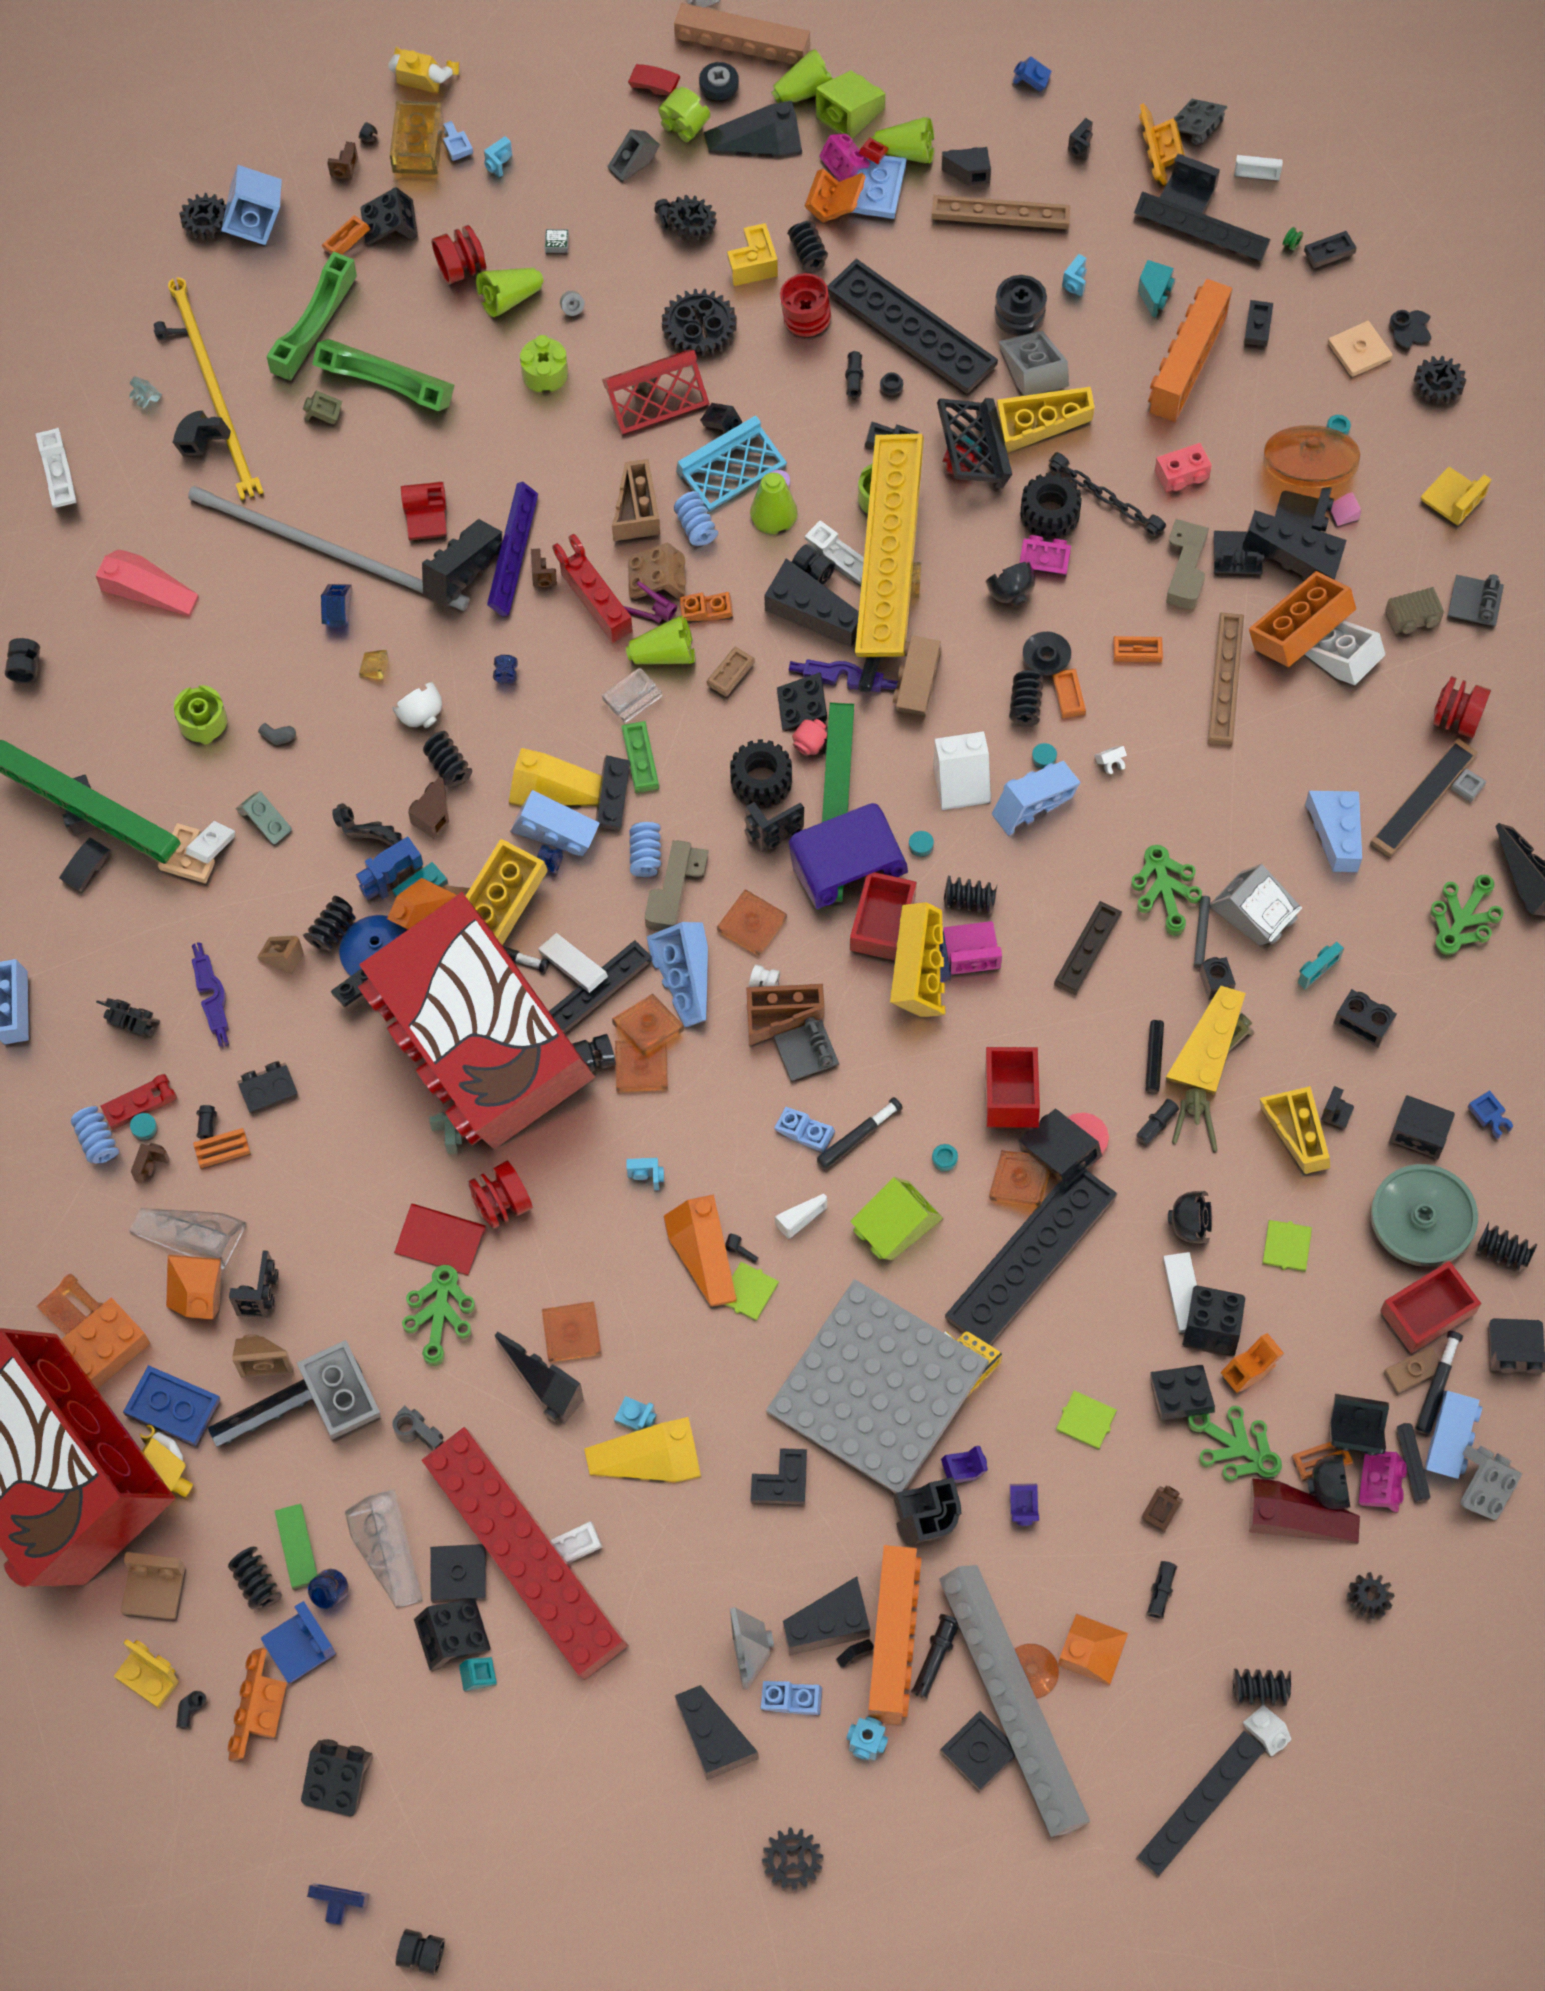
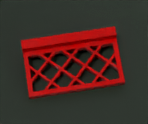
M689 349L602 379L621 434L710 404L694 350ZM692 366L694 372L690 383L679 377L683 368ZM678 370L677 373H676V375L670 373V372H673V371ZM664 374L674 378L669 390L657 385L660 377ZM653 378H656L655 381H654V383L651 382V381H649V380H650V379H653ZM677 380L689 385L683 398L672 393ZM641 382L652 385L646 398L635 393ZM655 388L667 393L661 405L650 400ZM692 388L700 391L702 401L693 404L686 400ZM623 389L630 393L625 405L616 402L615 391ZM633 395L645 400L639 413L628 408ZM670 395L681 400L677 410L670 411L665 408ZM648 403L659 408L656 416L651 419L642 415ZM684 403L689 404V406L683 407ZM618 406L623 408L621 413L619 411ZM626 410L637 415L634 424L628 427L624 426L622 420ZM663 410L668 412L666 414L661 415ZM641 418H643V419L646 420V421H643V422H640V423H639V421H640Z

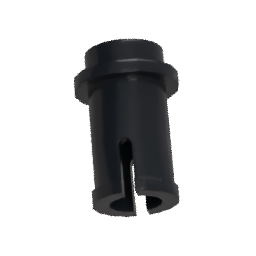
M667 199L656 201L654 207L663 230H670L667 223L669 217L666 215L671 203Z
M201 1105L199 1110L196 1111V1114L199 1116L196 1137L206 1139L214 1136V1117L217 1116V1112L214 1106Z

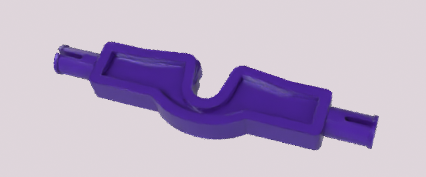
M809 659L806 660L805 664L790 661L789 671L803 673V678L821 672L823 683L835 685L839 676L845 674L848 676L847 687L859 690L858 683L863 669H860L853 663L846 661L826 663ZM876 672L871 691L880 692L881 688L895 690L897 689L898 681L883 679L884 674Z
M197 942V946L195 943L192 944L195 956L192 959V965L195 972L196 987L199 993L214 992V995L203 1000L201 1005L212 1034H216L218 1046L224 1047L223 1041L225 1046L229 1044L226 1034L229 1026L224 1011L226 993L222 983L214 975L211 960L208 955L204 954L202 943Z

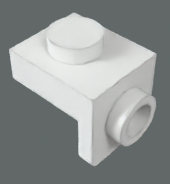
M1264 1705L1243 1722L1245 1729L1264 1744L1266 1752L1270 1756L1285 1748L1287 1743L1291 1741L1286 1724Z

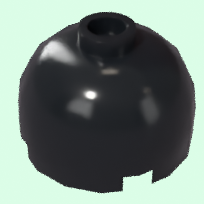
M1022 562L1003 569V573L998 578L994 574L985 581L990 593L997 601L1005 604L1013 602L1014 606H1017L1027 601L1026 596L1033 591L1036 578L1030 562Z
M1206 1191L1186 1192L1174 1202L1173 1210L1168 1211L1169 1225L1173 1226L1175 1233L1180 1239L1188 1243L1206 1244L1210 1240V1238H1205L1206 1230L1208 1232L1212 1231L1211 1202H1205L1204 1196H1209Z
M1336 1454L1323 1457L1314 1465L1312 1477L1307 1478L1309 1494L1315 1493L1317 1501L1323 1507L1338 1510L1350 1508L1343 1455Z

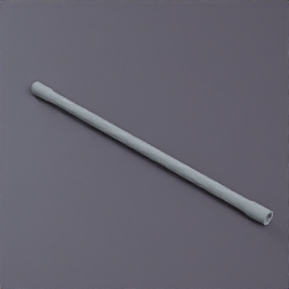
M192 486L189 491L188 498L190 500L213 507L423 593V582L419 578L217 497L213 493L196 486ZM460 594L459 598L455 601L453 600L449 605L465 611L469 604V597Z

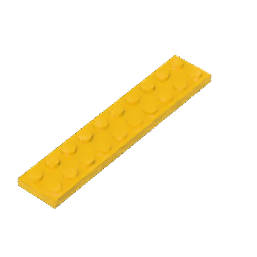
M923 434L875 435L855 647L857 657L905 656L904 647L907 638L924 445Z

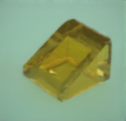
M387 650L365 652L359 675L383 679L388 662Z

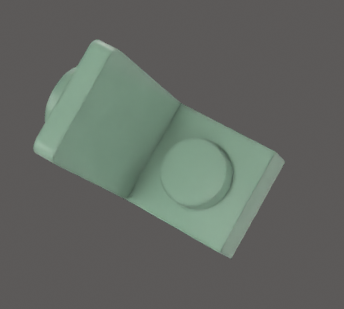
M261 791L253 793L236 808L241 816L248 815L272 844H276L292 830L290 825Z

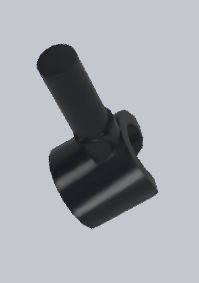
M163 321L154 323V333L159 340H164L172 334H187L186 328H166Z
M729 1234L725 1244L726 1250L730 1253L742 1254L756 1263L759 1257L740 1246L742 1238L736 1234Z

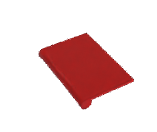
M412 1203L394 1253L435 1266L449 1265L457 1272L469 1275L481 1237L485 1233L486 1225Z

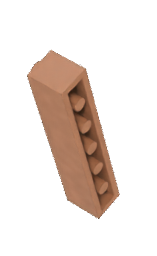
M681 3L674 22V34L677 39L759 56L769 60L782 61L792 65L799 62L808 53L810 48L809 30Z

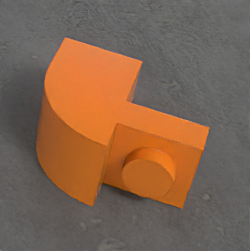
M1266 1333L1260 1336L1246 1352L1234 1357L1220 1373L1234 1391L1239 1393L1255 1384L1276 1367L1275 1363L1284 1355V1352L1271 1336Z

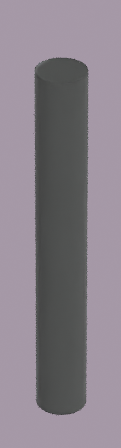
M1201 896L1194 957V967L1201 968L1205 960L1211 900L1209 896Z

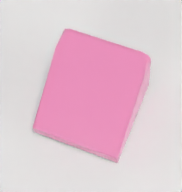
M1353 492L1334 501L1330 513L1336 526L1359 520L1361 508Z

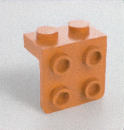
M824 168L816 172L804 207L822 223L836 219L846 213H851L857 207V201L860 192L864 188L866 176L863 173H859L838 182Z

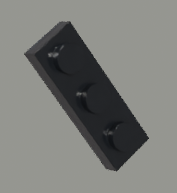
M608 755L604 758L595 820L599 822L598 827L615 831L621 829L630 760Z

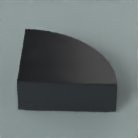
M870 1639L849 1646L836 1660L840 1667L848 1666L853 1663L852 1660L857 1656L866 1655L872 1651L874 1645Z

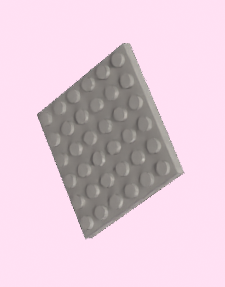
M854 1279L766 1411L774 1418L892 1492H902L907 1489L984 1372L989 1361Z

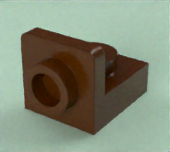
M346 141L344 150L340 151L339 159L328 158L327 165L331 176L353 178L358 159L355 142Z
M540 548L531 549L533 586L549 587L557 585L556 569L546 568V558H541Z
M141 1143L131 1169V1174L135 1181L145 1183L147 1175L151 1176L155 1165L153 1160L168 1163L169 1157L164 1147L155 1143H150L149 1145Z
M1168 1485L1165 1488L1159 1486L1145 1509L1142 1518L1166 1531L1183 1502V1499L1179 1497L1180 1492Z

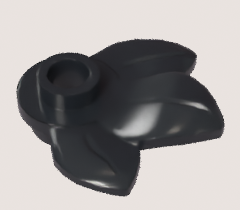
M1398 310L1393 313L1389 324L1394 330L1396 342L1406 349H1409L1413 342L1416 344L1430 342L1432 337L1425 324L1428 323L1431 316L1420 310L1412 312Z

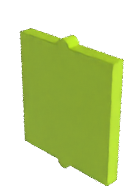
M1269 1220L1262 1264L1281 1267L1282 1270L1288 1268L1306 1272L1312 1227L1293 1224L1292 1221L1285 1223Z
M740 1262L732 1276L737 1302L724 1305L734 1309L736 1314L742 1313L757 1321L778 1286L779 1281L764 1274L762 1269L757 1270Z
M1074 1390L1067 1406L1062 1408L1063 1415L1056 1430L1099 1450L1106 1433L1111 1431L1110 1425L1117 1409Z

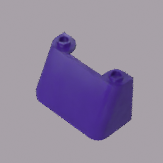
M876 803L867 804L799 831L789 840L793 870L816 909L831 905L838 896L837 887L881 869L884 875L900 877L908 873L905 858L882 809Z

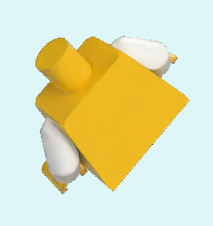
M395 47L394 55L389 61L388 67L391 72L396 73L397 84L437 93L440 83L452 75L459 74L460 62L446 60V66L440 68L430 55Z
M147 1425L146 1428L151 1434L148 1436L139 1434L145 1443L142 1450L143 1454L170 1491L186 1497L193 1483L180 1477L186 1464L183 1462V1455L173 1439L160 1432L157 1433L152 1425Z

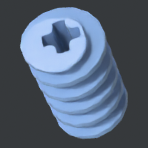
M692 491L682 495L674 504V512L685 529L690 543L695 546L709 544L717 537L718 530H715V523L711 521V516L707 514L708 510L704 506L703 500L700 499V494L697 491Z
M640 822L632 825L629 830L631 837L629 839L631 846L630 872L632 875L637 877H653L658 874L656 869L661 866V861L659 860L661 852L658 851L661 848V843L658 842L661 839V835L658 833L661 830L659 824Z
M97 1106L79 1110L72 1116L70 1121L75 1128L74 1131L78 1136L79 1143L82 1145V1150L86 1153L87 1161L94 1164L107 1162L119 1154V1149L114 1147L116 1144L115 1140L109 1139L112 1133L110 1130H106L108 1124L103 1121V1113H96L98 1111Z

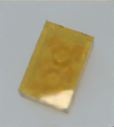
M396 101L390 148V161L393 173L438 175L444 123L441 102Z

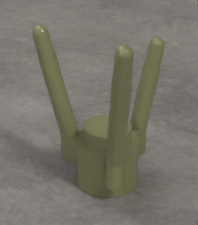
M1192 1088L1186 1091V1099L1181 1100V1109L1172 1142L1176 1144L1178 1141L1186 1110L1194 1115L1196 1125H1199L1200 1114L1204 1111L1212 1150L1217 1152L1216 1137L1209 1110L1210 1102L1206 1101L1205 1090Z

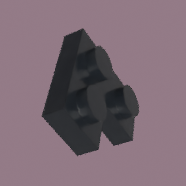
M780 1448L779 1474H752L751 1503L805 1505L807 1449Z

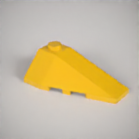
M521 748L514 767L509 804L522 807L533 790L564 806H597L601 775L548 754Z

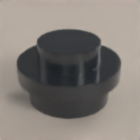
M887 373L880 381V388L887 395H896L903 389V380L897 373Z

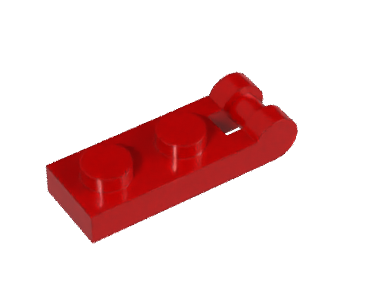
M166 1074L158 1075L151 1082L100 1105L112 1131L131 1122L132 1118L137 1114H148L173 1102L177 1098L175 1091L170 1089L168 1085L170 1081ZM159 1090L161 1094L154 1098L152 1093Z

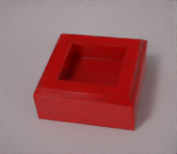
M869 137L861 147L859 154L879 164L886 156L888 147Z

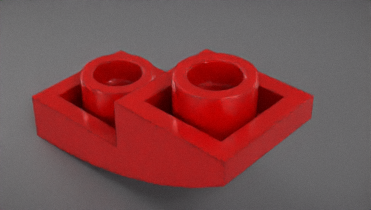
M636 64L628 83L631 88L651 89L655 95H670L677 87L681 77L679 74L666 69Z

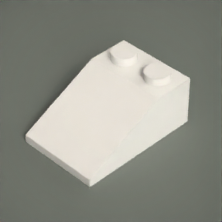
M1345 620L1305 653L1307 657L1335 678L1356 685L1386 655L1380 633Z

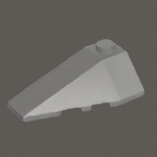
M735 1607L730 1608L731 1628L744 1690L750 1687L770 1657V1647H774L771 1630L766 1631L764 1622Z

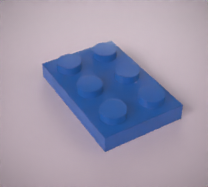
M148 1365L123 1413L127 1417L146 1425L150 1424L159 1431L196 1446L221 1399L214 1393Z

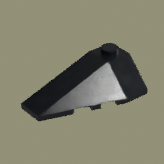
M792 100L770 104L704 132L709 153L737 154L738 152L751 153V156H759V153L772 154V157L778 158L802 153L797 117Z
M1498 823L1495 827L1519 896L1526 903L1524 905L1525 908L1533 915L1545 916V860L1532 854L1534 848L1513 827Z

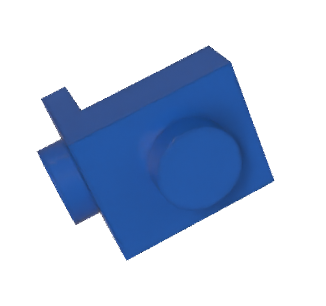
M1030 56L1024 62L1020 61L1014 69L1015 76L1012 82L1017 84L1023 79L1041 92L1045 89L1052 71Z

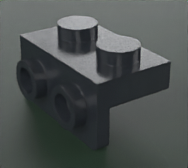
M275 1061L266 1065V1070L256 1074L255 1070L241 1075V1080L237 1081L249 1112L298 1093L286 1063L280 1064L279 1061Z

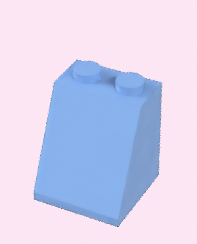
M237 165L230 185L221 231L266 245L280 208L282 179Z

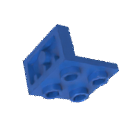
M304 1601L294 1606L298 1614L261 1637L263 1644L288 1683L294 1682L336 1654Z

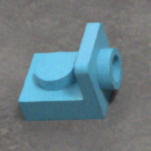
M506 136L484 150L485 167L490 173L494 172L499 178L503 176L502 163L508 161L512 156L511 141Z
M1078 254L1064 272L1062 287L1068 292L1075 293L1081 297L1085 290L1086 281L1083 278L1087 269L1085 268L1086 257Z
M658 1158L626 1159L628 1178L646 1180L648 1177H653L654 1191L659 1190V1182H664V1166L659 1167Z
M625 1396L614 1418V1423L633 1431L651 1427L657 1418L654 1404L649 1402L648 1405H645Z

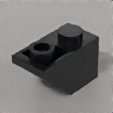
M973 147L971 149L942 152L941 168L946 173L966 185L990 183L991 165L987 147Z

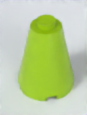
M816 49L809 51L773 85L774 91L771 94L776 103L791 100L792 103L815 97L816 88L833 79Z
M922 117L876 131L875 135L871 137L888 147L886 156L907 158V160L921 163L933 162L935 147H931L932 140L935 139L933 123L929 117Z
M533 267L488 270L481 272L476 278L478 295L483 294L485 302H482V306L491 317L500 316L539 291L543 284L541 272Z
M771 472L766 474L760 482L750 507V516L758 530L767 534H778V531L784 529L787 531L795 524L798 511L784 477L779 473Z
M683 615L630 640L629 646H626L629 661L633 660L634 664L695 663L696 660L695 649H691L692 634L688 622Z

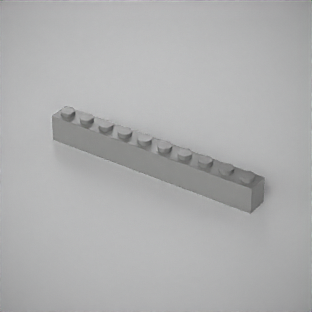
M978 1565L958 1566L939 1578L941 1586L1050 1836L1069 1834L1089 1823L1090 1819Z

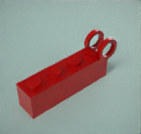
M572 534L568 537L575 551V554L567 557L565 551L558 543L552 545L553 552L560 563L561 575L609 640L614 643L633 632L632 617L585 556V549L579 538Z

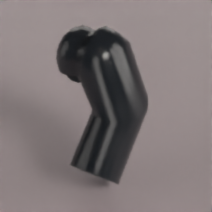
M193 1691L179 1702L176 1728L190 1729L191 1715L206 1703L205 1693Z

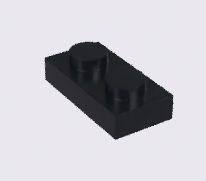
M1343 231L1305 245L1304 252L1312 266L1317 268L1355 254L1357 247L1348 232Z
M1250 300L1244 339L1245 344L1267 346L1274 303Z

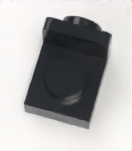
M1087 118L1069 135L1068 150L1084 160L1089 157V142L1093 136V122Z
M711 403L700 419L704 427L722 429L724 434L742 424V420L734 406Z
M1334 1086L1321 1120L1345 1129L1354 1106L1341 1099L1344 1090Z

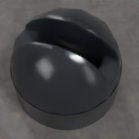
M365 122L360 130L359 139L365 142H373L375 140L372 137L373 133L378 135L376 127Z

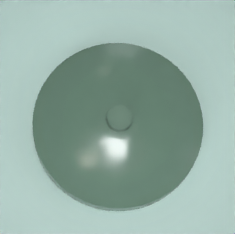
M1414 1164L1394 1171L1380 1184L1372 1201L1371 1222L1380 1243L1396 1258L1417 1266H1438L1456 1259L1468 1248L1476 1233L1478 1209L1470 1189L1455 1174L1434 1165Z

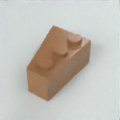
M649 459L629 461L624 464L616 512L612 522L613 541L660 535L659 514Z
M912 635L910 642L906 641L904 650L907 658L905 666L901 665L899 669L898 679L902 681L900 689H895L893 703L896 704L897 711L926 717L934 677L937 674L938 658H941L942 654L941 641Z

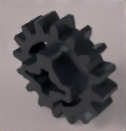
M207 193L200 198L196 194L195 200L187 199L189 205H182L183 211L179 213L182 228H185L187 234L192 233L195 239L202 235L203 240L206 239L207 235H210L212 239L215 238L214 233L216 232L223 234L221 229L226 209L223 198L218 200L216 194L210 198Z
M685 195L684 199L678 196L676 201H672L666 215L669 217L667 223L673 224L672 231H679L678 236L684 234L687 240H690L692 236L696 241H699L700 236L706 239L708 234H712L717 222L715 218L716 212L711 211L712 205L706 206L704 204L705 199L698 201L695 195L693 199H690L688 195Z
M1432 356L1430 362L1423 360L1422 366L1418 365L1414 376V382H1416L1415 390H1420V397L1428 396L1427 402L1435 399L1436 404H1439L1440 400L1448 404L1450 398L1454 401L1457 400L1458 394L1462 395L1466 383V378H1464L1465 370L1459 371L1461 364L1453 365V359L1450 358L1448 361H1445L1444 356H1441L1440 360H1436Z
M789 1827L787 1835H784L779 1830L777 1831V1840L771 1837L768 1839L771 1848H763V1853L768 1855V1857L762 1859V1865L769 1866L764 1871L765 1876L773 1874L774 1877L771 1884L775 1885L781 1882L783 1891H785L788 1885H792L793 1892H796L797 1885L799 1884L804 1889H807L808 1879L813 1882L817 1881L814 1871H822V1866L817 1864V1862L823 1860V1855L816 1854L821 1845L820 1843L812 1845L814 1839L812 1834L807 1838L803 1837L804 1829H800L798 1834H794L792 1827ZM790 1841L798 1842L797 1845L787 1846L785 1844L786 1842ZM808 1850L812 1857L810 1867L804 1861V1856ZM775 1853L781 1858V1863L777 1869L773 1862ZM798 1854V1864L792 1862L790 1865H787V1856L793 1857ZM798 1873L800 1875V1877L797 1878L787 1877L789 1874Z

